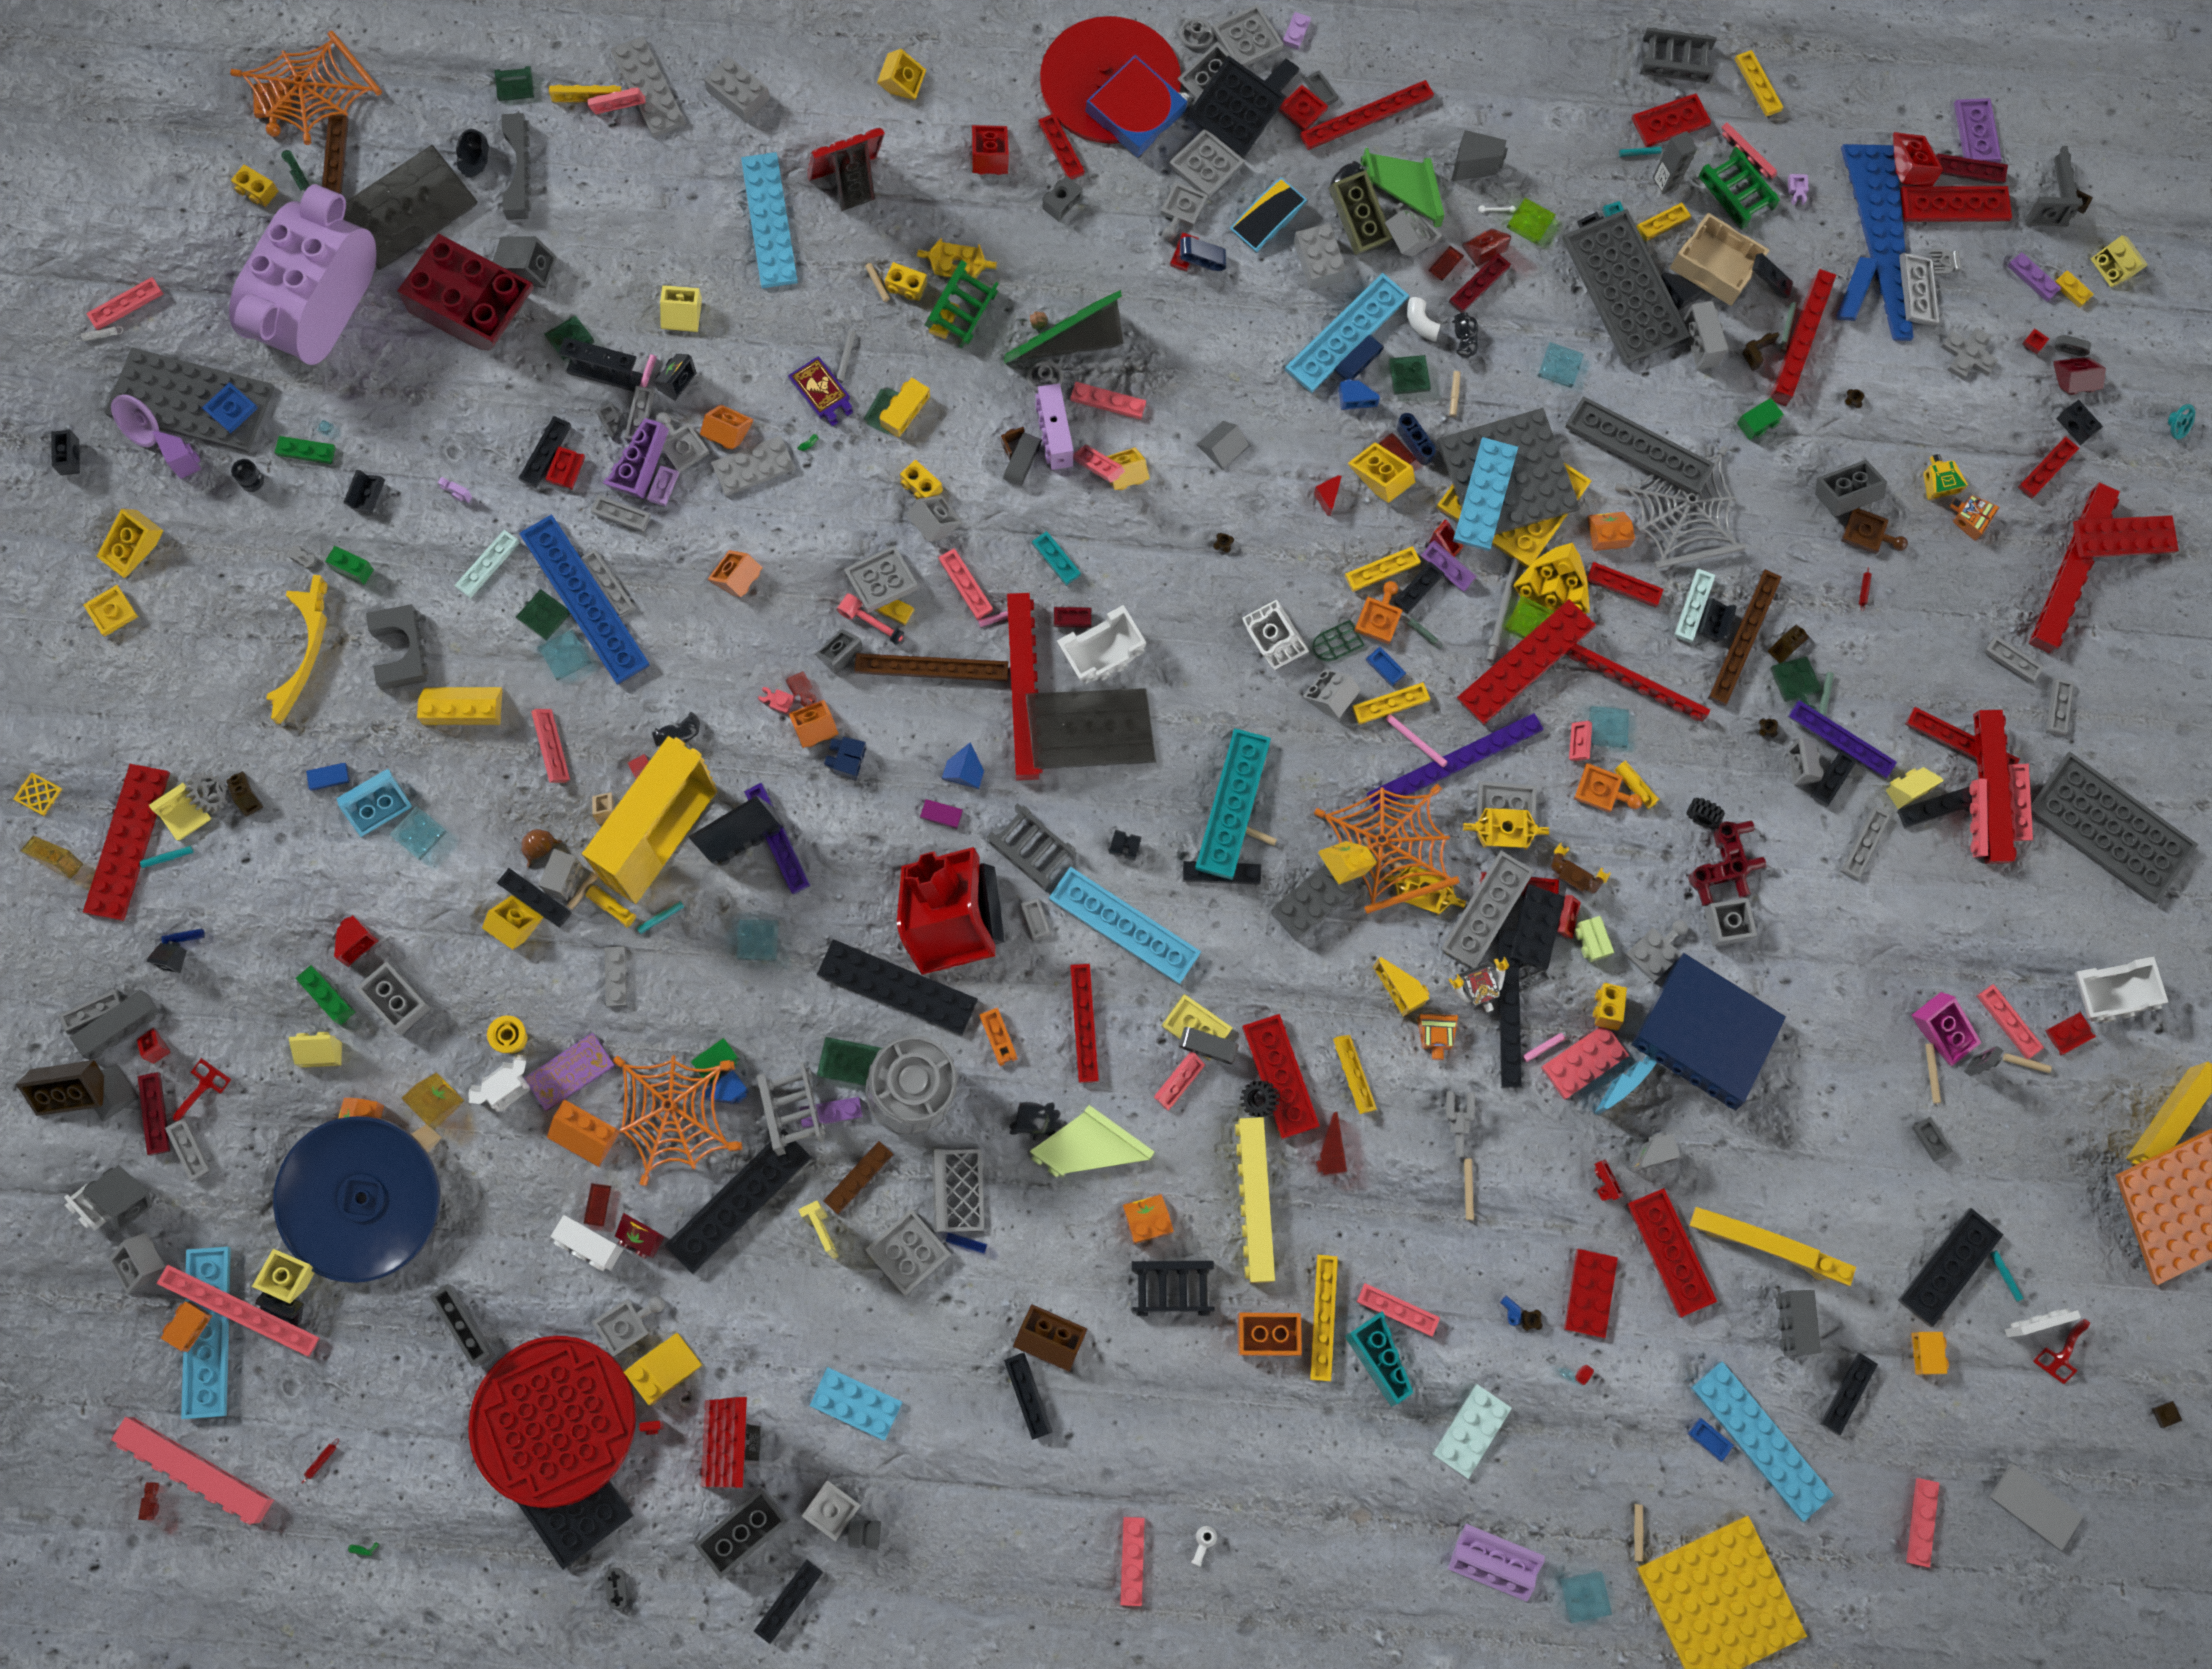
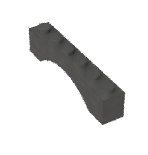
M523 113L501 114L503 135L516 152L517 160L514 178L503 193V212L507 220L529 219V211H531V202L528 200V195H531V187L528 184V179H531L528 163L531 162L527 149V147H530V138L527 136V131H530L529 120L525 119Z

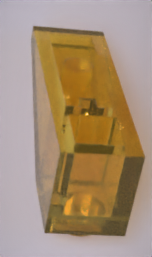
M34 835L20 850L25 855L68 879L77 874L83 865L69 850Z

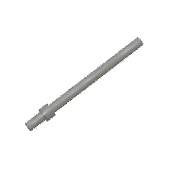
M1515 558L1511 562L1493 637L1489 641L1488 647L1490 649L1487 657L1489 662H1494L1497 649L1500 648V636L1519 561Z

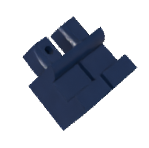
M843 737L842 740L832 739L829 749L838 752L836 758L827 755L824 766L833 770L835 775L840 774L857 781L861 763L867 749L866 742Z

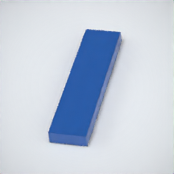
M1859 258L1837 312V320H1856L1878 265L1877 258Z

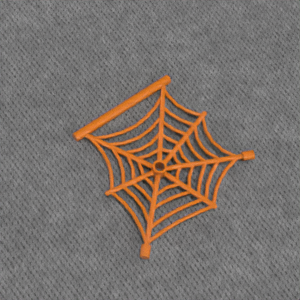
M329 31L327 34L330 40L317 49L303 53H286L282 50V55L262 67L245 72L238 69H231L230 71L231 76H243L258 97L266 118L273 117L285 120L303 131L305 145L311 144V136L308 132L321 119L332 115L343 114L348 116L346 111L350 104L367 91H373L377 96L382 94L379 86L333 31ZM333 43L369 87L352 81L339 70L331 52V45ZM323 49L319 55L309 59L289 60L288 56L309 55ZM327 50L336 71L353 85H344L329 72L325 63V53ZM283 57L286 60L279 67L271 71L261 74H252L254 72H258L260 70L270 67L271 65L277 63ZM321 58L326 73L338 84L329 83L319 73L317 63ZM313 60H314V62H313L312 64H308V65H304V66H293V65H292V63H304V62H310V61H313ZM286 64H288L289 66L283 72L277 74L274 77L266 76L280 70ZM314 67L317 75L324 83H318L313 77L312 70ZM305 68H308L307 70H304V71H299V72H296V71H295V69H305ZM291 70L292 74L285 79L279 78ZM309 74L313 82H305ZM247 77L254 78L262 88L271 106L269 111H267L258 91ZM258 79L268 80L271 83L278 98V102L273 105L268 92ZM273 81L279 82L283 87L285 95L282 98ZM284 83L294 84V86L287 91ZM317 87H326L321 94L316 92ZM329 88H337L328 99L323 97ZM340 89H348L340 97L336 105L331 102L333 96ZM352 90H362L348 101L344 110L338 107L344 97ZM308 95H314V96L308 97L307 99L304 100V98H305L306 96H308ZM289 96H297L300 98V102L286 99ZM316 98L322 100L313 103L305 109L306 102ZM294 103L297 105H301V110L289 106H283L281 104ZM325 103L329 105L314 110L306 117V112L314 106ZM283 108L302 113V117L294 113L276 109ZM326 109L338 111L322 115L313 121L309 127L307 126V121L317 112ZM272 113H282L293 116L303 121L304 129L292 120L279 115H274Z
M1438 784L1426 795L1403 796L1386 791L1381 787L1380 790L1363 800L1326 814V811L1316 808L1314 815L1326 818L1335 831L1339 843H1342V839L1332 821L1340 824L1349 842H1352V839L1346 827L1355 831L1359 845H1361L1359 833L1365 835L1368 841L1367 848L1377 858V863L1374 865L1376 867L1375 875L1372 869L1369 870L1374 880L1373 891L1365 875L1361 876L1367 885L1371 904L1364 906L1366 914L1460 883L1458 876L1451 878L1447 875L1443 863L1444 845L1446 840L1450 839V836H1445L1436 828L1430 815L1431 797L1433 795L1436 796L1442 790ZM1380 793L1378 801L1360 811L1338 819L1332 816L1354 808ZM1384 793L1402 799H1424L1417 805L1403 804L1384 797ZM1384 800L1394 805L1413 809L1410 812L1395 809L1384 804ZM1426 802L1428 820L1432 828L1440 836L1431 835L1426 831L1421 822L1420 808ZM1380 803V810L1357 824L1351 825L1342 821L1361 814ZM1384 807L1406 816L1403 819L1392 817L1384 812ZM1416 811L1419 826L1428 835L1427 837H1421L1414 827L1412 815ZM1380 814V821L1372 827L1363 830L1357 827ZM1384 816L1398 823L1394 827L1388 826L1384 823ZM1408 819L1411 829L1417 837H1409L1406 833L1404 823ZM1380 825L1379 835L1376 836L1367 832ZM1400 826L1406 838H1402L1399 834L1398 828ZM1384 827L1391 829L1387 834H1384ZM1394 832H1396V836L1398 838H1389ZM1370 838L1376 840V842L1371 844ZM1380 839L1386 840L1383 843L1379 842ZM1435 840H1443L1440 848V864L1443 873L1433 867L1432 852ZM1413 841H1420L1418 858L1411 855ZM1423 841H1431L1429 850L1430 865L1422 861L1421 850ZM1390 842H1399L1398 847ZM1403 842H1409L1408 853L1400 849ZM1376 846L1379 847L1378 854L1373 849ZM1388 846L1393 849V851L1387 852L1382 856L1383 848ZM1396 852L1404 855L1391 859L1381 866V861L1388 855ZM1403 859H1411L1416 862L1415 864L1396 867L1379 879L1380 871L1392 862ZM1423 866L1432 871L1401 876L1377 892L1378 885L1397 870ZM1432 875L1441 876L1446 879L1375 903L1376 898L1385 889L1405 878Z

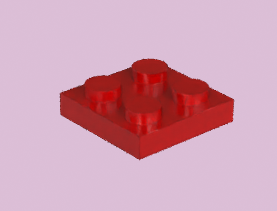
M1300 85L1283 102L1278 111L1299 129L1305 131L1328 110V105L1305 86Z

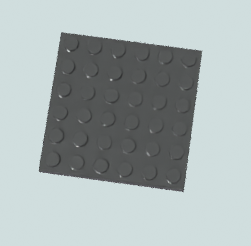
M1544 408L1437 439L1461 509L1482 437L1518 447L1494 535L1580 510L1579 502Z

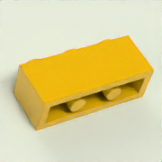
M912 377L908 382H904L900 393L891 399L887 410L884 409L879 416L880 427L899 438L930 398V388Z

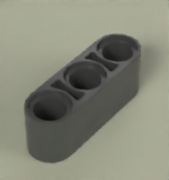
M1025 432L1023 433L1005 470L1004 480L1022 486L1039 451L1042 439Z
M1184 1027L1178 1047L1226 1064H1233L1239 1044L1194 1028Z

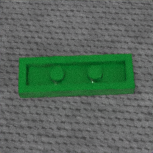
M279 436L274 453L276 456L332 464L336 447L334 444Z

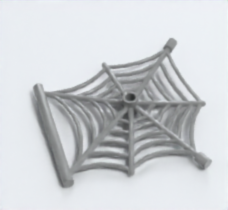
M1721 446L1717 453L1718 456L1705 458L1707 460L1715 459L1713 462L1715 465L1710 474L1714 489L1719 498H1715L1711 493L1707 479L1704 484L1711 498H1704L1700 489L1699 495L1701 499H1698V496L1693 493L1688 494L1686 490L1677 486L1679 490L1676 495H1668L1674 486L1673 483H1671L1669 489L1664 494L1658 493L1667 480H1664L1654 492L1648 491L1662 479L1661 477H1658L1652 485L1644 490L1636 488L1650 480L1655 475L1654 473L1640 483L1627 487L1625 484L1616 483L1615 490L1629 491L1641 506L1642 520L1637 530L1644 531L1655 541L1662 557L1660 561L1654 562L1655 569L1746 550V543L1737 544L1729 528V509L1732 501H1736L1737 497H1732L1723 479L1721 458L1728 451L1726 446ZM1717 463L1721 482L1729 497H1722L1716 486L1714 468ZM1634 492L1643 494L1651 506L1650 521L1645 524L1644 506ZM1681 492H1682L1683 495H1684L1686 498L1678 497V496H1679V495L1681 494ZM1648 495L1654 496L1659 505V516L1653 519L1655 514L1654 505ZM1658 497L1666 499L1668 512L1662 514V505ZM1669 499H1672L1674 502L1673 509H1671V503ZM1676 500H1677V501H1682V502H1684V503L1681 504V505H1679V506H1677ZM1722 501H1729L1725 513L1728 534L1721 528L1719 521ZM1706 502H1710L1709 515L1705 510ZM1714 502H1719L1716 511L1717 523L1712 519L1711 510ZM1695 507L1700 513H1688V511ZM1674 512L1681 514L1680 521L1678 522L1671 514ZM1693 515L1704 516L1707 519H1695L1683 523L1686 517ZM1669 516L1676 523L1675 531L1663 518ZM1660 520L1668 527L1673 534L1670 541L1654 523ZM1695 522L1711 523L1716 528H1694L1678 534L1681 527ZM1651 525L1663 536L1668 545L1664 553L1658 540L1645 529L1646 527ZM1694 531H1713L1724 536L1695 537L1672 547L1676 538ZM1719 539L1732 544L1730 546L1666 559L1667 555L1676 548L1695 540Z

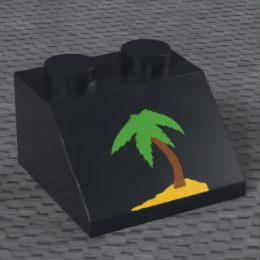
M675 354L673 358H670L664 370L655 377L654 382L657 390L676 401L697 374L692 356L689 354Z

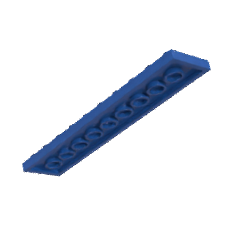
M553 515L547 516L520 532L521 538L615 683L618 685L650 666Z

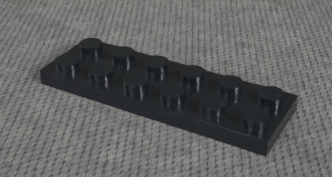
M1968 1208L1898 1301L1929 1327H1934L2004 1234L1974 1209Z

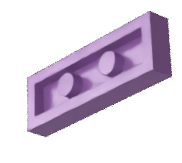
M2022 252L2007 265L2046 302L2061 289L2055 281Z
M1435 540L1431 542L1421 555L1426 561L1432 562L1445 573L1444 576L1463 592L1467 590L1477 577Z
M859 1097L816 1104L820 1123L823 1122V1124L863 1118ZM803 1106L799 1107L800 1111H803L806 1109H810V1107ZM812 1116L801 1119L803 1128L814 1126Z

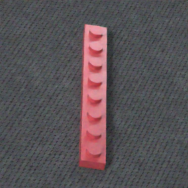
M170 1265L166 1266L156 1283L310 1357L320 1339Z

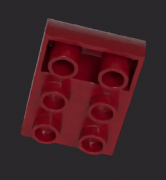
M438 233L397 292L410 314L472 347L489 351L495 346L534 287L532 282Z

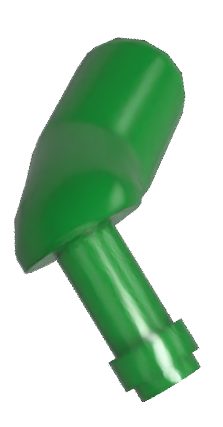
M813 434L808 441L801 443L797 449L801 451L807 450L816 443L819 437Z
M375 1542L369 1550L363 1546L351 1544L348 1547V1552L372 1556V1552L379 1544Z

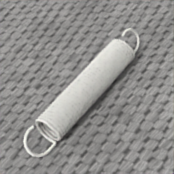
M115 327L81 333L82 340H76L75 337V341L85 342L117 335Z

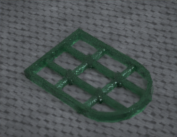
M1348 620L1316 636L1312 649L1318 659L1329 662L1363 647L1364 643L1357 632H1354L1357 637L1349 641L1344 639L1343 635L1355 630L1352 621ZM1348 623L1351 625L1352 628L1347 631L1341 632L1339 630V627ZM1335 629L1338 632V635L1330 639L1325 637V634ZM1322 636L1324 641L1315 645L1316 640ZM1334 639H1342L1343 643L1334 648L1329 644ZM1359 640L1361 645L1352 649L1349 648L1348 644ZM1324 644L1327 645L1329 650L1318 655L1315 648ZM1343 646L1347 648L1348 651L1338 656L1334 653L1335 650ZM1328 653L1333 655V658L1329 659L1322 657Z

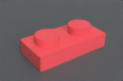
M1592 722L1572 723L1569 753L1571 761L1590 759Z

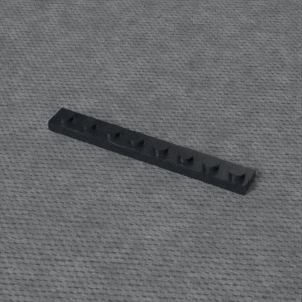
M1498 931L1499 963L1502 962L1503 957H1505L1509 963L1508 969L1505 970L1503 986L1499 996L1501 1088L1522 1087L1519 962L1509 959L1515 931Z

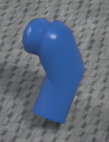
M1506 1295L1500 1303L1508 1310V1323L1511 1326H1517L1521 1322V1308Z

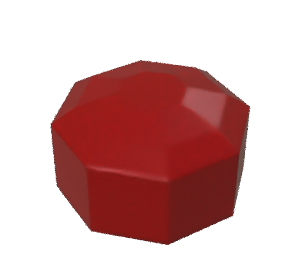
M1583 1365L1577 1371L1575 1381L1580 1385H1585L1592 1377L1594 1369L1588 1365Z

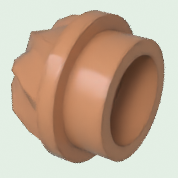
M1035 311L1034 314L1030 315L1033 329L1038 328L1040 330L1047 325L1048 317L1044 312Z

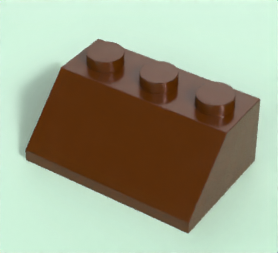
M1031 1304L1013 1347L1070 1372L1088 1329Z

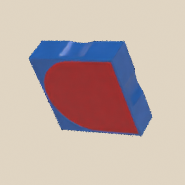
M1134 55L1086 101L1085 112L1104 129L1110 131L1125 148L1138 158L1154 143L1160 133L1168 129L1185 113L1187 100Z

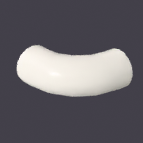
M1418 297L1410 298L1408 301L1407 317L1411 327L1420 336L1436 341L1440 324L1431 321L1426 316L1425 300Z

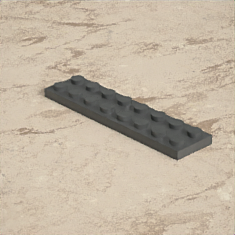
M1584 396L1565 426L1570 431L1695 495H1698L1715 463Z

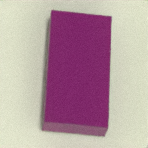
M925 799L920 819L958 829L963 809Z

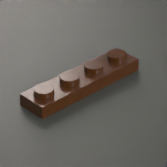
M878 1141L823 1202L839 1215L894 1154Z

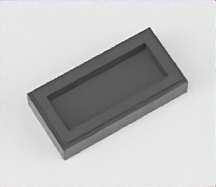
M1320 70L1305 78L1304 82L1310 91L1328 106L1338 101V95Z

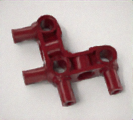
M1752 820L1737 824L1725 821L1714 830L1715 844L1720 850L1723 861L1713 865L1708 863L1699 866L1688 877L1690 885L1698 891L1702 907L1714 903L1709 887L1716 884L1732 881L1735 883L1739 898L1751 895L1746 881L1750 871L1767 866L1764 857L1747 860L1740 841V834L1755 830ZM1721 829H1725L1728 832V836L1724 835ZM1733 865L1738 866L1740 872H1736L1733 869ZM1696 873L1702 875L1703 881L1697 879Z

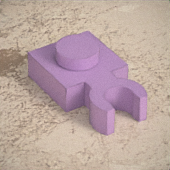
M1790 174L1788 176L1789 194H1794L1791 199L1792 205H1795L1797 199L1801 200L1802 205L1805 204L1807 200L1805 194L1809 191L1808 175Z
M443 477L439 479L438 484L441 485V489L451 492V496L457 501L461 502L463 500L469 503L472 495L468 489Z

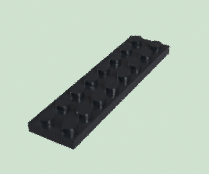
M834 939L817 972L818 977L963 1036L978 1002V998Z
M785 1129L781 1131V1135H789ZM770 1141L665 1244L668 1250L693 1275L812 1159L796 1141L787 1143V1146H784L786 1154L779 1156L773 1150L772 1142Z

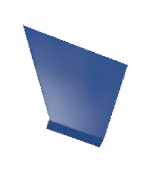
M971 742L947 760L942 779L979 789L984 769Z

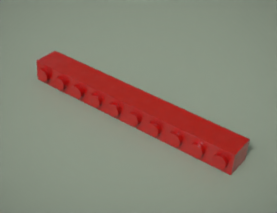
M2099 482L2091 490L2079 520L2113 518L2111 513L2120 501L2118 499L2120 491ZM2073 533L2028 643L2047 653L2061 646L2063 642L2061 636L2069 627L2068 619L2075 612L2076 607H2074V604L2080 599L2082 595L2081 587L2088 580L2087 572L2091 570L2095 562L2093 557L2079 558L2075 533Z
M1008 593L1007 608L1016 781L1039 780V773H1043L1042 762H1038V755H1042L1041 743H1037V737H1041L1040 725H1036V718H1040L1039 707L1035 706V700H1039V691L1034 686V682H1038V672L1034 671L1033 664H1037V653H1033L1032 646H1036V635H1032V628H1035V617H1031V611L1034 610V599H1030V593Z

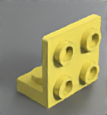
M181 783L149 805L152 811L161 817L177 841L182 840L211 820L208 813H203L202 808L196 810V804H189L192 799L186 798L189 792L185 790L187 785Z

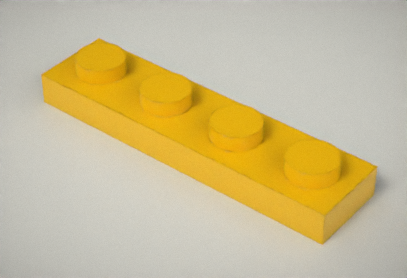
M1750 50L1736 55L1734 60L1764 115L1767 117L1782 111L1783 105L1753 51Z
M616 85L549 86L552 102H588V99L596 96L622 91L621 86Z
M1411 546L1345 573V578L1352 592H1355L1420 565L1421 561L1414 547Z
M1424 682L1353 705L1352 710L1358 725L1429 702L1430 697Z
M1351 1035L1334 1038L1335 1049L1342 1063V1069L1345 1072L1348 1086L1353 1094L1355 1106L1359 1114L1377 1110Z

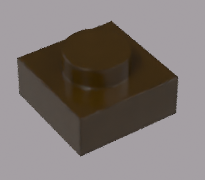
M2168 1401L2151 1408L2160 1428H2165L2182 1421L2174 1401Z

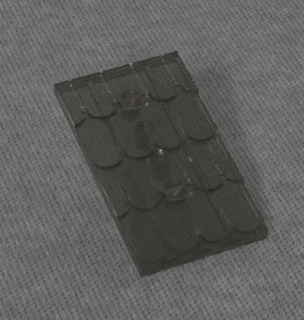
M432 144L347 200L343 220L371 232L376 244L375 265L381 270L424 242L425 239L451 224L452 221L470 211L477 205L478 201Z
M1146 688L1026 694L1035 769L1131 765L1157 762Z

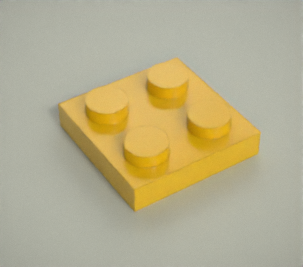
M118 585L113 586L83 604L104 637L139 617Z

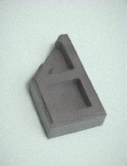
M610 402L595 410L610 438L614 440L621 417L613 403Z

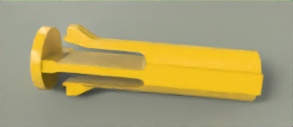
M1626 760L1615 768L1616 774L1623 776V782L1630 790L1642 798V802L1647 809L1657 804L1660 798L1653 793Z
M593 885L586 892L585 896L618 919L624 927L628 928L635 921L636 914L629 912L628 909L617 903L614 898L597 885Z

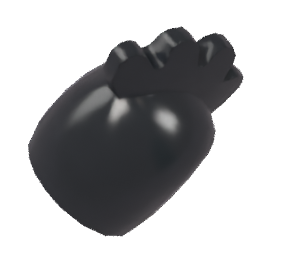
M1019 1102L1017 1118L1015 1122L1010 1124L1011 1130L1009 1133L1011 1135L1030 1133L1033 1134V1140L1043 1134L1052 1136L1056 1132L1055 1129L1061 1127V1121L1058 1120L1061 1113L1059 1110H1054L1055 1104L1053 1102L1047 1103L1045 1106L1034 1102Z

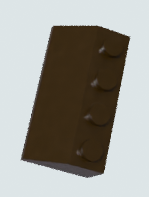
M95 1060L30 1069L16 1083L36 1116L98 1108L103 1105L104 1074Z

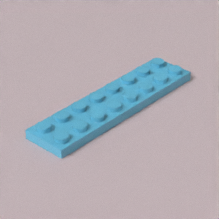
M777 152L741 157L761 287L763 289L798 283Z
M1382 273L1285 367V371L1312 394L1335 371L1338 364L1368 335H1372L1409 299L1410 295Z
M1072 867L1068 869L1048 899L1178 985L1181 984L1201 954L1200 950Z
M231 1247L187 1249L186 1274L230 1294ZM185 1298V1301L196 1304L213 1316L189 1352L183 1351L181 1419L227 1416L229 1318Z
M1723 1361L1719 1362L1690 1387L1801 1522L1807 1520L1834 1496Z

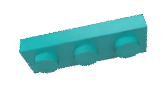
M1047 531L1032 541V545L1065 586L1081 576V572Z

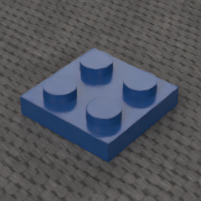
M229 382L202 409L231 434L258 407Z

